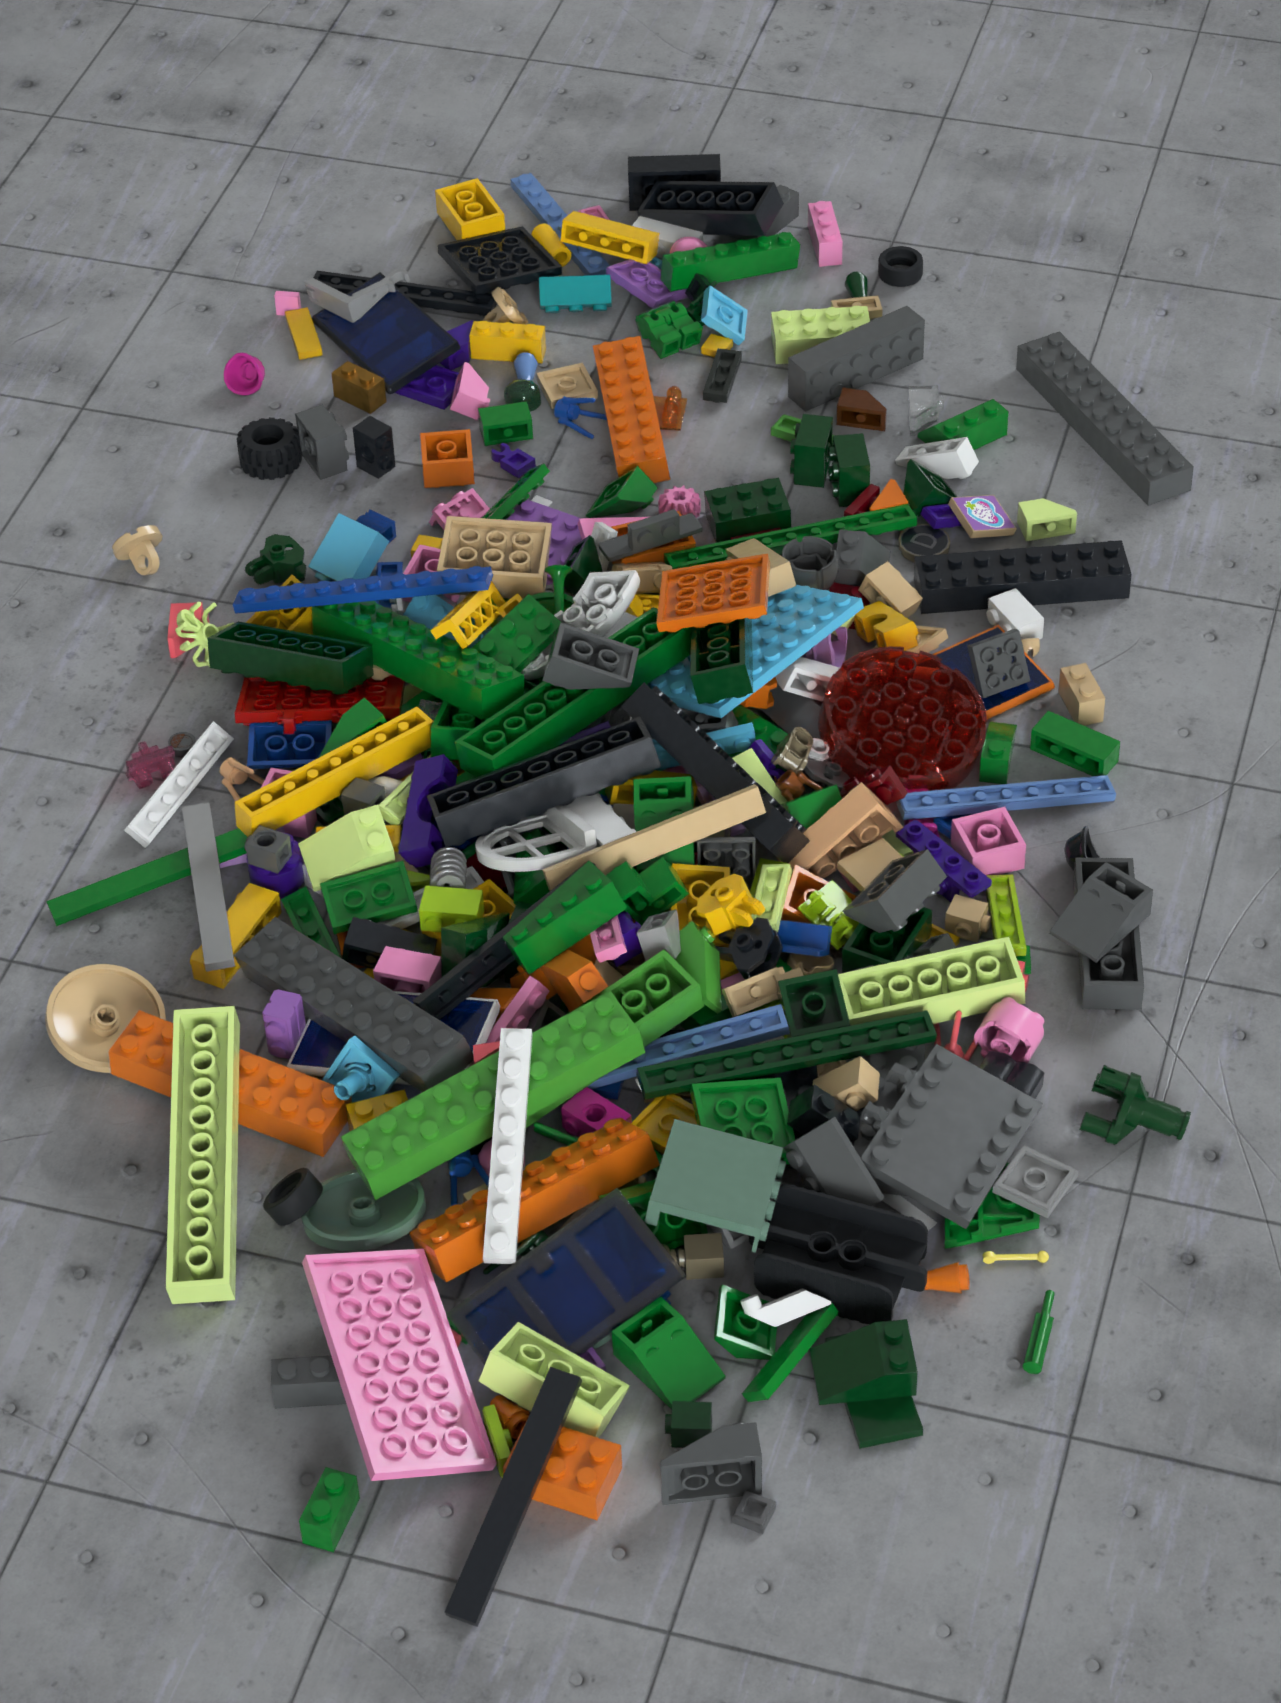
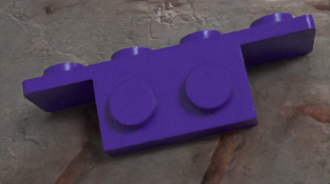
M918 820L911 821L903 826L904 828L896 832V837L913 850V854L926 849L929 850L947 876L939 885L940 890L937 894L942 895L949 902H952L955 894L959 895L960 890L972 898L991 886L992 880Z

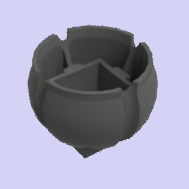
M805 536L802 542L793 539L784 546L781 556L790 561L796 585L829 591L839 572V560L836 550H833V545L819 537Z

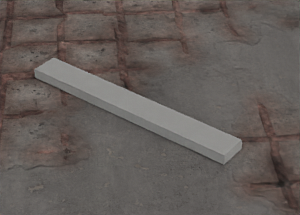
M210 802L182 807L205 969L207 972L235 967Z

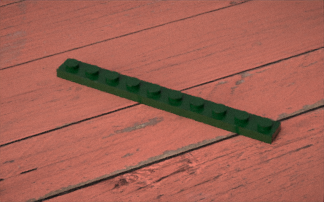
M928 1010L638 1067L636 1075L644 1100L690 1091L691 1085L696 1083L746 1080L936 1041L937 1033Z

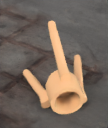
M232 757L226 759L220 767V774L224 777L221 783L229 790L235 801L241 798L233 784H243L248 777L261 785L265 780L254 774L253 769L241 764Z

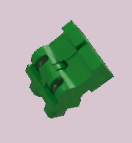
M671 301L636 316L635 322L638 331L641 332L643 339L649 338L651 347L660 359L679 352V349L685 350L697 345L701 341L703 327L698 321L694 322L682 303L676 304L675 301Z

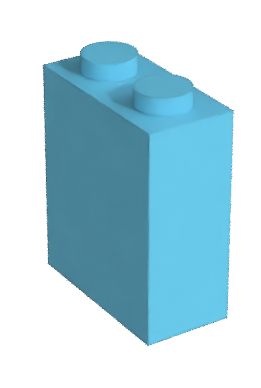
M338 513L308 567L316 573L314 577L319 581L333 582L342 581L347 578L365 579L372 573L389 541L379 532Z

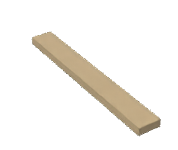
M755 784L545 868L542 871L549 891L587 861L595 863L596 867L607 875L625 861L632 867L762 815L766 811L759 788Z

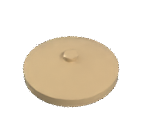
M95 964L76 969L57 983L48 999L45 1022L51 1042L63 1057L81 1068L95 1072L111 1073L109 1050L136 1013L141 1010L166 1020L165 1008L157 990L140 974L122 966Z

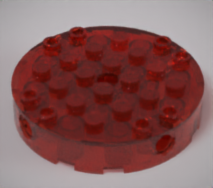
M879 647L852 656L832 675L819 710L818 729L824 746L825 744L829 746L828 756L832 762L839 764L842 767V771L850 778L856 776L859 779L875 767L882 769L890 765L903 786L908 790L929 789V791L953 789L967 778L976 764L986 737V709L978 691L968 678L957 668L952 670L941 663V658L921 650L918 654L904 651V647Z

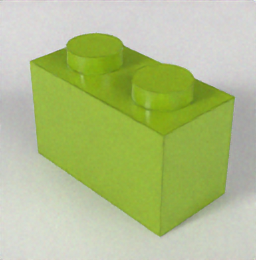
M425 885L419 907L421 931L441 932L442 927L483 918V890Z

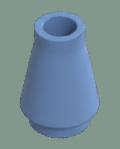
M520 353L513 363L518 378V385L522 389H530L533 386L538 362L531 353Z

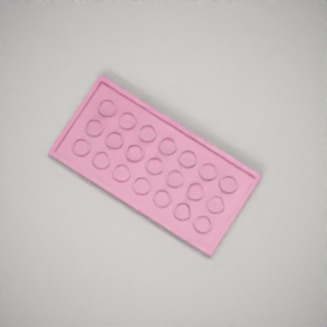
M424 1249L305 1255L302 1265L370 1480L380 1481L493 1471L497 1461Z

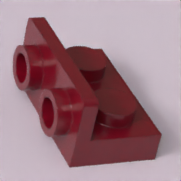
M889 765L882 769L875 767L859 779L856 776L848 779L843 783L840 795L843 799L850 790L862 782L885 805H889L903 799L908 792Z

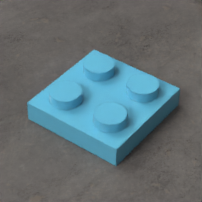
M710 285L704 291L701 321L707 327L713 328L724 337L733 339L734 343L740 345L745 340L748 310Z

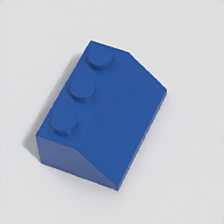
M332 720L303 721V723L296 724L295 734H283L284 726L283 724H277V722L249 723L247 767L251 769L297 768L319 758L333 733Z

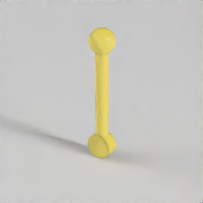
M1043 1250L1037 1254H995L992 1251H987L982 1255L983 1262L986 1264H992L1000 1260H1038L1041 1263H1045L1049 1259L1048 1253Z

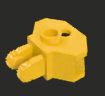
M732 874L717 880L698 899L696 912L698 916L706 918L705 926L714 935H718L730 929L736 930L740 926L750 927L753 924L751 915H762L765 911V906H763L761 901L752 897L742 876Z

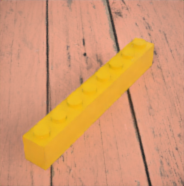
M415 707L235 801L236 826L248 837L255 832L259 825L273 830L286 825L340 796L344 788L348 787L356 777L368 781L431 747V726L434 721L420 708Z

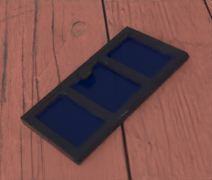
M616 1188L446 1314L484 1366L490 1351L517 1322L577 1356H581L618 1326L683 1280L686 1275L619 1189Z

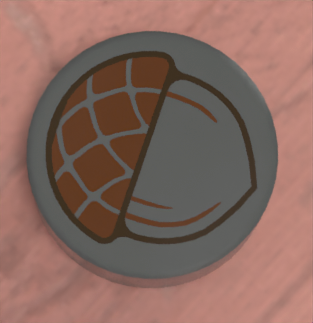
M179 732L172 735L168 741L170 753L175 757L183 758L195 744V737L188 732Z

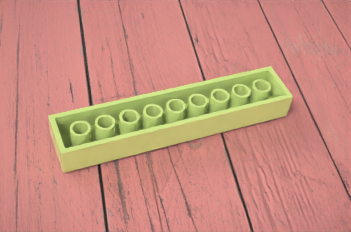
M235 1006L174 1010L166 1290L172 1304L235 1300L240 1022Z

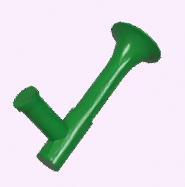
M551 565L545 568V572L551 575L553 580V615H555L560 610L564 612V580L566 575L572 572V568L566 565Z

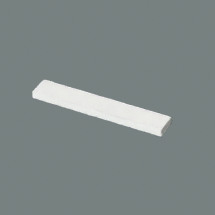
M213 721L124 831L146 848L234 738Z

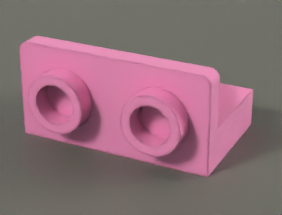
M471 488L465 493L463 491L458 492L447 504H438L432 510L433 515L429 523L432 527L439 524L445 530L447 516L481 518L490 508L476 491Z

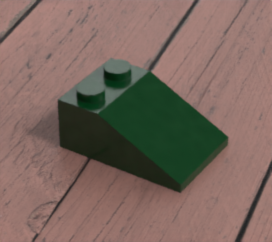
M499 913L442 927V977L506 927L510 920V913ZM501 970L480 988L490 985L502 976L504 971Z
M907 1319L874 1322L810 1348L819 1405L916 1396L918 1371Z

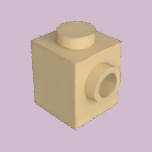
M955 894L946 912L945 930L961 939L978 943L982 932L987 933L991 923V916L987 915L988 903Z

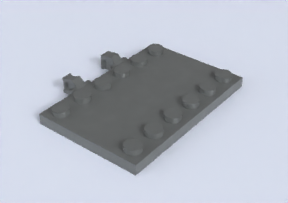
M936 1044L918 1072L896 1062L889 1071L886 1082L891 1081L896 1084L902 1093L892 1111L889 1108L885 1110L883 1106H875L871 1101L868 1102L861 1114L860 1120L872 1126L876 1135L860 1158L869 1173L875 1178L967 1229L1039 1113L1043 1103Z

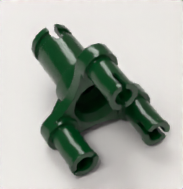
M1103 1065L1101 1073H1097L1091 1091L1117 1100L1116 1103L1119 1104L1116 1117L1109 1121L1085 1112L1079 1130L1105 1138V1142L1116 1145L1136 1129L1137 1125L1167 1136L1174 1135L1178 1140L1183 1138L1191 1112H1183L1181 1108L1148 1097L1149 1092L1145 1090L1141 1075L1133 1072L1129 1075Z

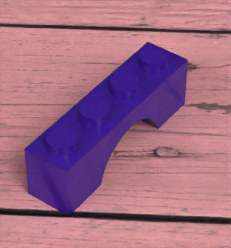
M444 754L415 761L414 771L411 776V787L407 798L405 819L403 820L398 853L409 865H413L415 868L430 865L434 853L445 847L441 833L431 823L433 812L427 798L428 795L456 785L458 769Z

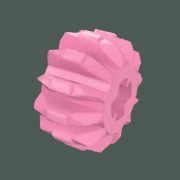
M684 485L681 488L673 486V489H665L658 500L659 514L675 509L680 511L681 515L692 513L697 518L701 512L699 494L694 492V488L686 489Z

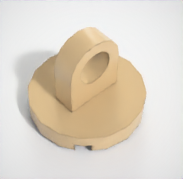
M497 287L491 292L498 306L489 312L483 321L497 323L512 321L514 324L529 323L525 314L518 311L516 302L504 289Z
M146 525L138 527L136 529L138 533L133 535L130 532L125 533L115 541L112 549L118 560L131 559L136 571L141 575H153L157 572L159 557L155 547L162 541L163 537L157 526ZM146 557L148 559V567L145 565Z

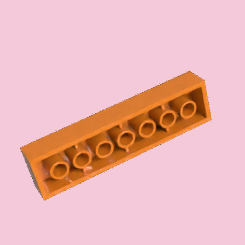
M627 337L622 340L593 345L618 477L638 466L653 483L670 480L641 337Z
M139 1010L109 1050L111 1074L171 1097L173 1023ZM242 1049L239 1051L238 1124L324 1157L348 1122L346 1104L352 1103L351 1096L348 1100L339 1099L335 1095V1085Z
M622 1118L611 1119L599 1130L581 1135L577 1142L567 1147L557 1148L551 1153V1156L528 1164L522 1173L517 1243L599 1199L598 1196L608 1194L659 1166L660 1164L649 1134ZM488 1190L476 1192L470 1200L462 1204L450 1206L445 1210L444 1214L435 1219L421 1222L418 1228L409 1232L415 1249H424L431 1272L445 1282L484 1262L483 1249Z

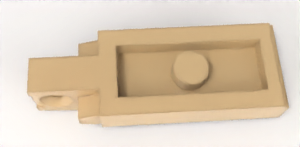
M783 966L775 967L721 990L732 1017H735L778 999V981L804 975L800 967L786 973Z

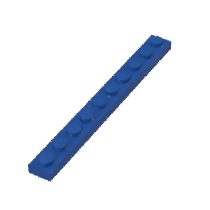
M473 566L469 569L459 570L450 568L438 572L422 571L417 574L405 575L398 573L386 577L370 576L365 579L347 578L342 581L296 583L291 586L281 587L272 585L260 589L245 588L239 590L234 600L233 608L235 614L482 591L489 589L493 573L491 566Z

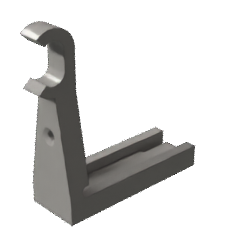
M396 270L381 281L353 293L352 296H348L312 277L304 283L307 286L306 290L312 303L354 323L389 291L395 292V283L400 280L410 282V278L406 270Z

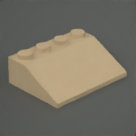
M447 516L437 572L450 568L459 570L469 569L473 566H491L493 573L492 582L503 598L511 599L518 593L524 599L528 594L545 592L547 582L545 568L548 567L552 523ZM470 592L450 593V594H451V595H465V596H467Z

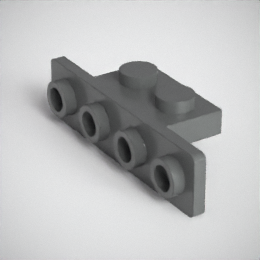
M673 509L627 524L628 534L600 542L599 549L606 559L612 562L702 532V525L692 513L679 516L678 512Z

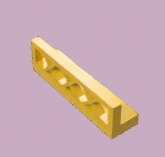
M491 581L488 590L470 592L430 631L435 639L451 632L460 647L464 649L500 615L497 609L506 602ZM481 608L485 609V615L482 614ZM471 617L475 619V625L472 624ZM460 627L464 628V630H465V635H464V633L462 632V630L460 629Z

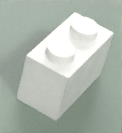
M1016 588L989 598L986 616L991 625H999L1005 632L1017 629L1020 631L1021 639L1039 638L1040 640L1043 638L1044 618Z

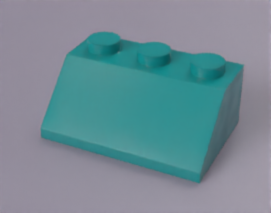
M611 275L539 277L540 309H545V313H558L559 309H569V312H582L583 308H593V311H607V307H612Z

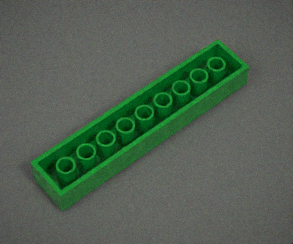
M375 601L312 606L313 635L372 645L373 665L481 720L493 716L524 695V674L514 670L511 666L495 661L492 657L479 653L476 649L468 647L462 649L456 640H452L444 635L435 639L430 631L431 629L427 628L424 624L410 620L409 617L400 615L392 611L391 608L379 605Z
M651 608L608 637L609 639L639 648L630 687L569 690L543 681L455 741L460 768L479 777L554 749L563 742H566L573 735L625 701L644 682L649 684L691 655V627L683 628L673 633L667 631L659 632L657 627L658 609Z

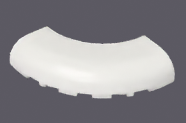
M637 571L589 573L585 583L573 598L574 604L565 612L560 610L554 616L564 624L604 637L618 622L632 602L640 585ZM552 643L520 672L524 674L525 679L532 681L544 676Z

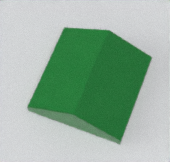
M722 1284L719 1287L714 1340L735 1358L769 1360L775 1353L777 1327L744 1313L740 1301L752 1295ZM760 1298L762 1305L769 1302Z

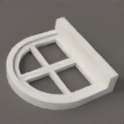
M558 805L548 809L542 815L529 816L521 819L515 825H505L494 829L491 834L480 836L475 846L477 859L481 864L501 871L525 872L543 870L597 848L595 829L566 805ZM543 826L552 833L530 840H525L518 834ZM508 836L517 842L491 850L495 843ZM560 841L570 848L548 855H543L536 849V847ZM525 850L533 856L529 858L505 857V855Z

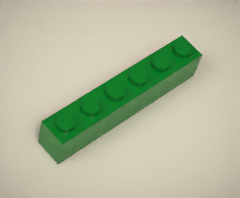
M781 232L771 236H760L754 239L738 240L737 242L717 244L704 248L698 247L682 252L676 251L663 255L660 279L669 291L672 292L687 289L696 273L704 275L711 284L713 281L721 283L796 269L798 266L800 243L790 232Z

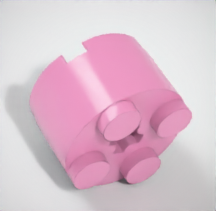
M1005 997L1001 1002L995 1003L988 1011L975 1032V1044L979 1043L982 1048L980 1054L984 1058L989 1051H996L1009 1055L1016 1062L1028 1063L1043 1039L1044 1018L1039 1013L1032 1012L1027 1007L1018 1004L1014 999Z

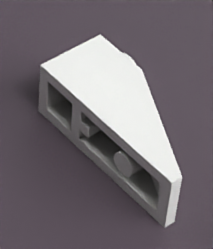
M967 437L906 446L895 460L897 465L907 468V463L912 459L945 479L967 478L979 463Z

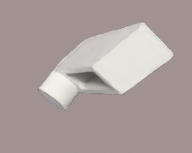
M802 1288L763 1305L758 1294L744 1298L740 1303L746 1315L777 1327L831 1304V1301Z

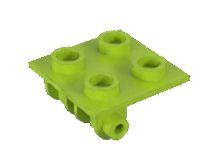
M831 880L819 891L815 890L808 897L809 899L802 903L798 909L812 924L832 926L830 943L838 950L846 944L859 922L844 914L843 910L852 900Z

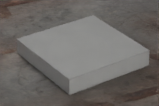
M1023 1145L994 1183L992 1192L1048 1219L1076 1180L1078 1170Z

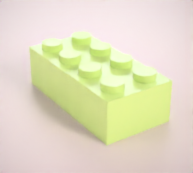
M868 307L808 308L804 310L771 312V338L775 363L788 364V357L870 322Z

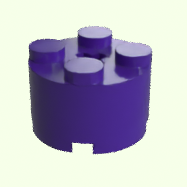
M289 833L285 834L290 835L292 856L278 874L248 864L247 858L250 883L278 892L280 899L296 892L303 883L305 884L302 868L304 861L299 845Z

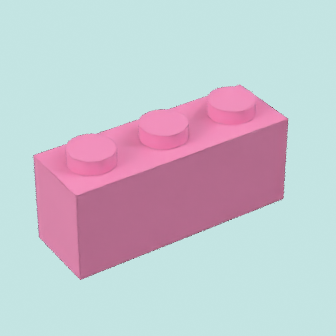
M831 201L808 203V229L819 267L842 265L843 241Z

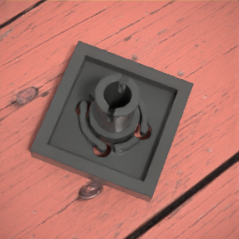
M1012 629L967 645L979 697L986 698L1030 682L1019 630Z

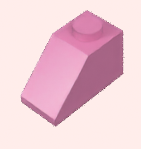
M464 362L456 378L450 410L477 420L479 417L478 408L489 406L490 398H487L489 387L467 362Z

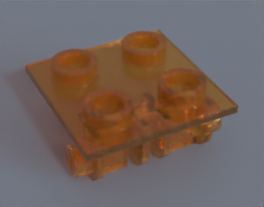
M672 386L667 390V397L653 396L660 429L681 431L687 398H682V392L679 387Z

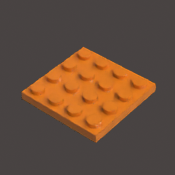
M768 553L662 571L657 614L658 631L673 633L683 628H702L708 624L719 622L727 624L737 619H757L762 615H767L770 573Z

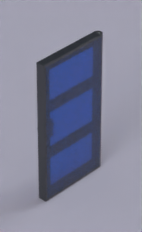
M379 272L346 295L352 296L353 293L381 281L385 276ZM396 286L395 292L389 291L354 323L326 309L315 314L312 317L313 323L357 365L384 378L385 391L388 394L395 393L461 349L456 339Z

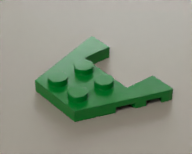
M992 1187L978 1209V1219H972L967 1229L945 1218L944 1248L949 1249L1039 1229L1040 1215L993 1193Z

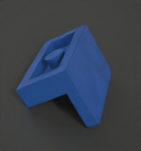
M789 920L780 921L778 935L783 946L782 952L817 957L829 955L832 926Z

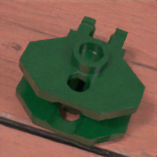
M271 535L266 538L264 549L260 550V557L250 561L246 565L245 571L249 576H254L253 579L258 585L271 580L276 584L285 582L291 575H294L302 582L305 580L307 570L306 565L303 563L304 549L290 536ZM287 547L293 548L291 550H285V548Z

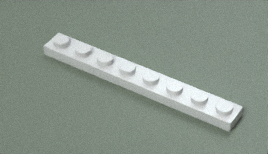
M501 1028L483 1249L484 1263L516 1264L533 1037L532 1029Z

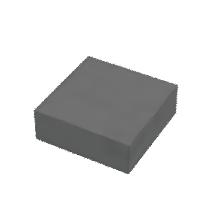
M745 1490L732 1515V1523L763 1534L776 1510V1501Z

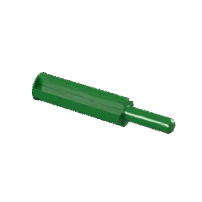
M1053 1290L1045 1292L1041 1313H1035L1022 1366L1030 1374H1039L1042 1371L1054 1318L1050 1317L1055 1296Z

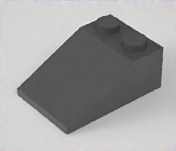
M560 622L551 645L542 681L569 690L630 687L639 648Z
M738 1422L722 1426L661 1460L662 1505L741 1497L745 1490L757 1495L762 1494V1453L757 1423Z

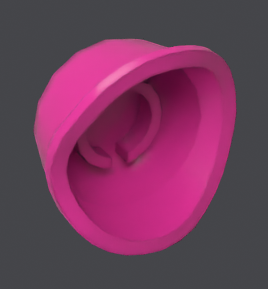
M247 353L235 354L224 368V381L228 389L238 395H251L261 388L265 377V369L262 362Z

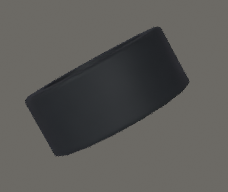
M896 246L884 250L878 259L879 278L884 283L896 287L916 284L923 275L922 255L917 250L905 246ZM893 265H907V266H910V267H908V268H894V267H892V266H893Z
M308 1168L297 1169L284 1177L269 1192L263 1203V1208L278 1225L285 1226L291 1224L303 1216L317 1202L323 1191V1186Z

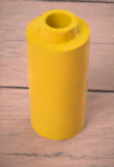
M549 224L537 225L531 235L562 267L567 265L571 259V251L564 242H561L560 237Z

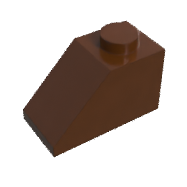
M842 388L837 403L836 425L885 431L887 409L866 390Z

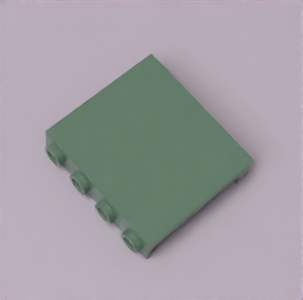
M674 1119L651 1193L644 1223L657 1226L660 1214L663 1212L755 1237L751 1252L756 1253L759 1240L766 1241L770 1223L764 1220L771 1221L776 1202L770 1201V1199H777L781 1182L775 1179L782 1180L786 1162L780 1160L783 1148Z

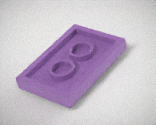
M629 259L607 267L606 275H611V279L617 285L622 286L653 309L671 301L676 302L688 297L685 294L687 289L670 292L660 279L661 269L650 262L643 264Z

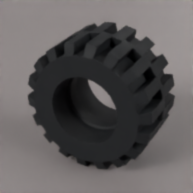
M269 417V419L261 418L258 421L249 422V425L243 426L242 431H239L237 434L240 466L243 468V472L249 474L250 477H258L260 480L283 478L285 475H290L295 469H298L299 463L302 462L299 432L297 427L293 426V423L290 421L285 422V419H275L274 417Z

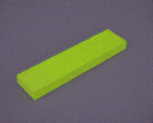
M1012 874L986 875L992 880L991 886L986 889V896L991 916L993 938L995 940L1009 937L1015 955L1026 956V943L1014 876Z

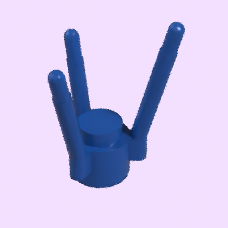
M563 396L562 399L557 401L554 408V415L559 419V424L567 425L590 439L594 438L593 434L571 421L576 420L579 415L607 420L606 414L582 410L576 405V403H594L596 401L595 398H569Z
M469 1149L447 1161L450 1175L451 1206L458 1204L457 1177L467 1176L472 1167L476 1169L487 1187L489 1186V1176L480 1164L478 1155H471Z

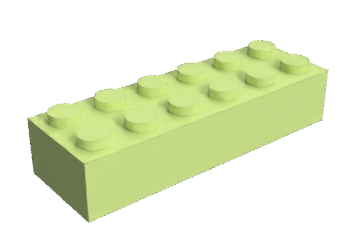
M1009 937L838 974L850 1026L928 1010L932 1023L936 1024L954 1020L957 1011L962 1012L961 1018L988 1012L995 1003L1001 1002L1005 997L1014 999L1018 1004H1026L1025 980Z

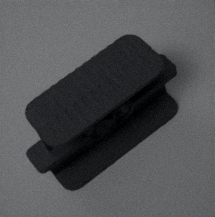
M784 1184L780 1186L771 1221L768 1220L770 1226L766 1241L759 1240L757 1248L764 1250L754 1261V1285L761 1294L778 1299L803 1288L830 1300L839 1311L837 1316L870 1325L874 1322L892 1321L893 1308L901 1288L917 1292L924 1291L927 1284V1270L919 1266V1263L925 1258L927 1253L928 1229L922 1221L914 1217L885 1211L884 1209H878L862 1203L859 1204L851 1200L848 1201L843 1198L826 1195L825 1193H818L806 1188L796 1187L795 1185ZM749 1236V1243L753 1246L755 1237Z

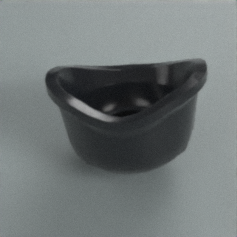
M1085 826L1081 832L1066 841L1064 848L1065 857L1073 871L1075 858H1100L1091 840L1088 826Z

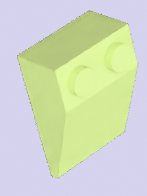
M378 805L350 812L298 843L314 892L321 890L320 883L396 862L394 849Z

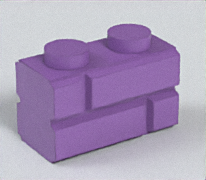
M278 989L274 990L269 1003L266 1004L262 1012L263 1021L265 1022L267 1047L270 1055L290 1059L306 1026L303 1001L300 994Z

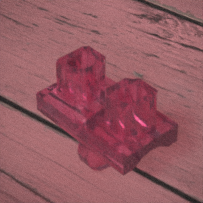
M145 741L138 743L139 751L131 754L132 760L126 761V777L128 781L133 780L139 789L150 786L153 783L150 773L159 771L162 778L166 779L176 767L175 751L172 745L159 749L157 745L148 748Z

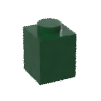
M672 1401V1414H665V1434H671L672 1448H684L712 1432V1402Z

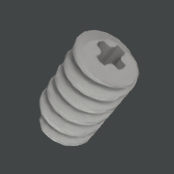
M444 847L434 853L431 858L430 886L466 889L467 860L461 850L455 847Z

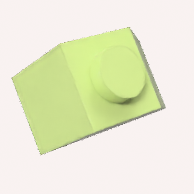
M1044 498L1018 502L1017 523L1026 541L1076 533V510Z

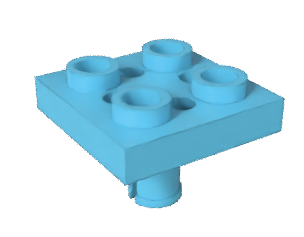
M353 1036L339 1053L322 1081L335 1085L334 1092L339 1099L348 1100L351 1096L353 1103L387 1094L400 1074L360 1039Z

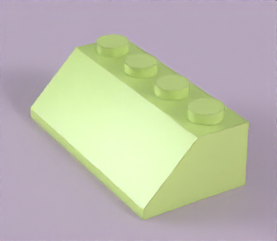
M517 1322L490 1351L479 1382L489 1387L492 1391L500 1393L517 1403L520 1407L531 1411L550 1367L579 1376L582 1379V1383L563 1427L599 1438L622 1402L630 1385Z

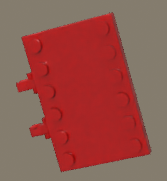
M390 675L384 678V680H374L371 677L365 680L363 684L350 689L348 693L337 695L333 694L330 690H311L310 687L303 685L289 686L287 682L265 681V678L244 677L235 710V723H243V725L249 726V723L277 722V724H283V734H295L296 724L303 723V721L332 720V723H338L342 715L363 698L367 699L377 708L388 722L401 715L406 681L394 675Z

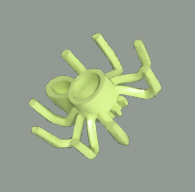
M198 601L189 610L183 609L178 613L176 621L178 627L175 631L179 637L194 638L192 643L187 640L181 644L180 650L188 651L198 646L199 648L193 656V662L197 667H210L208 637L231 626L234 622L220 627L209 624L207 621L208 613L217 606L214 602L204 610L202 623L194 616V611L201 606V602ZM181 630L194 633H183L181 632ZM205 648L204 662H199L197 658Z

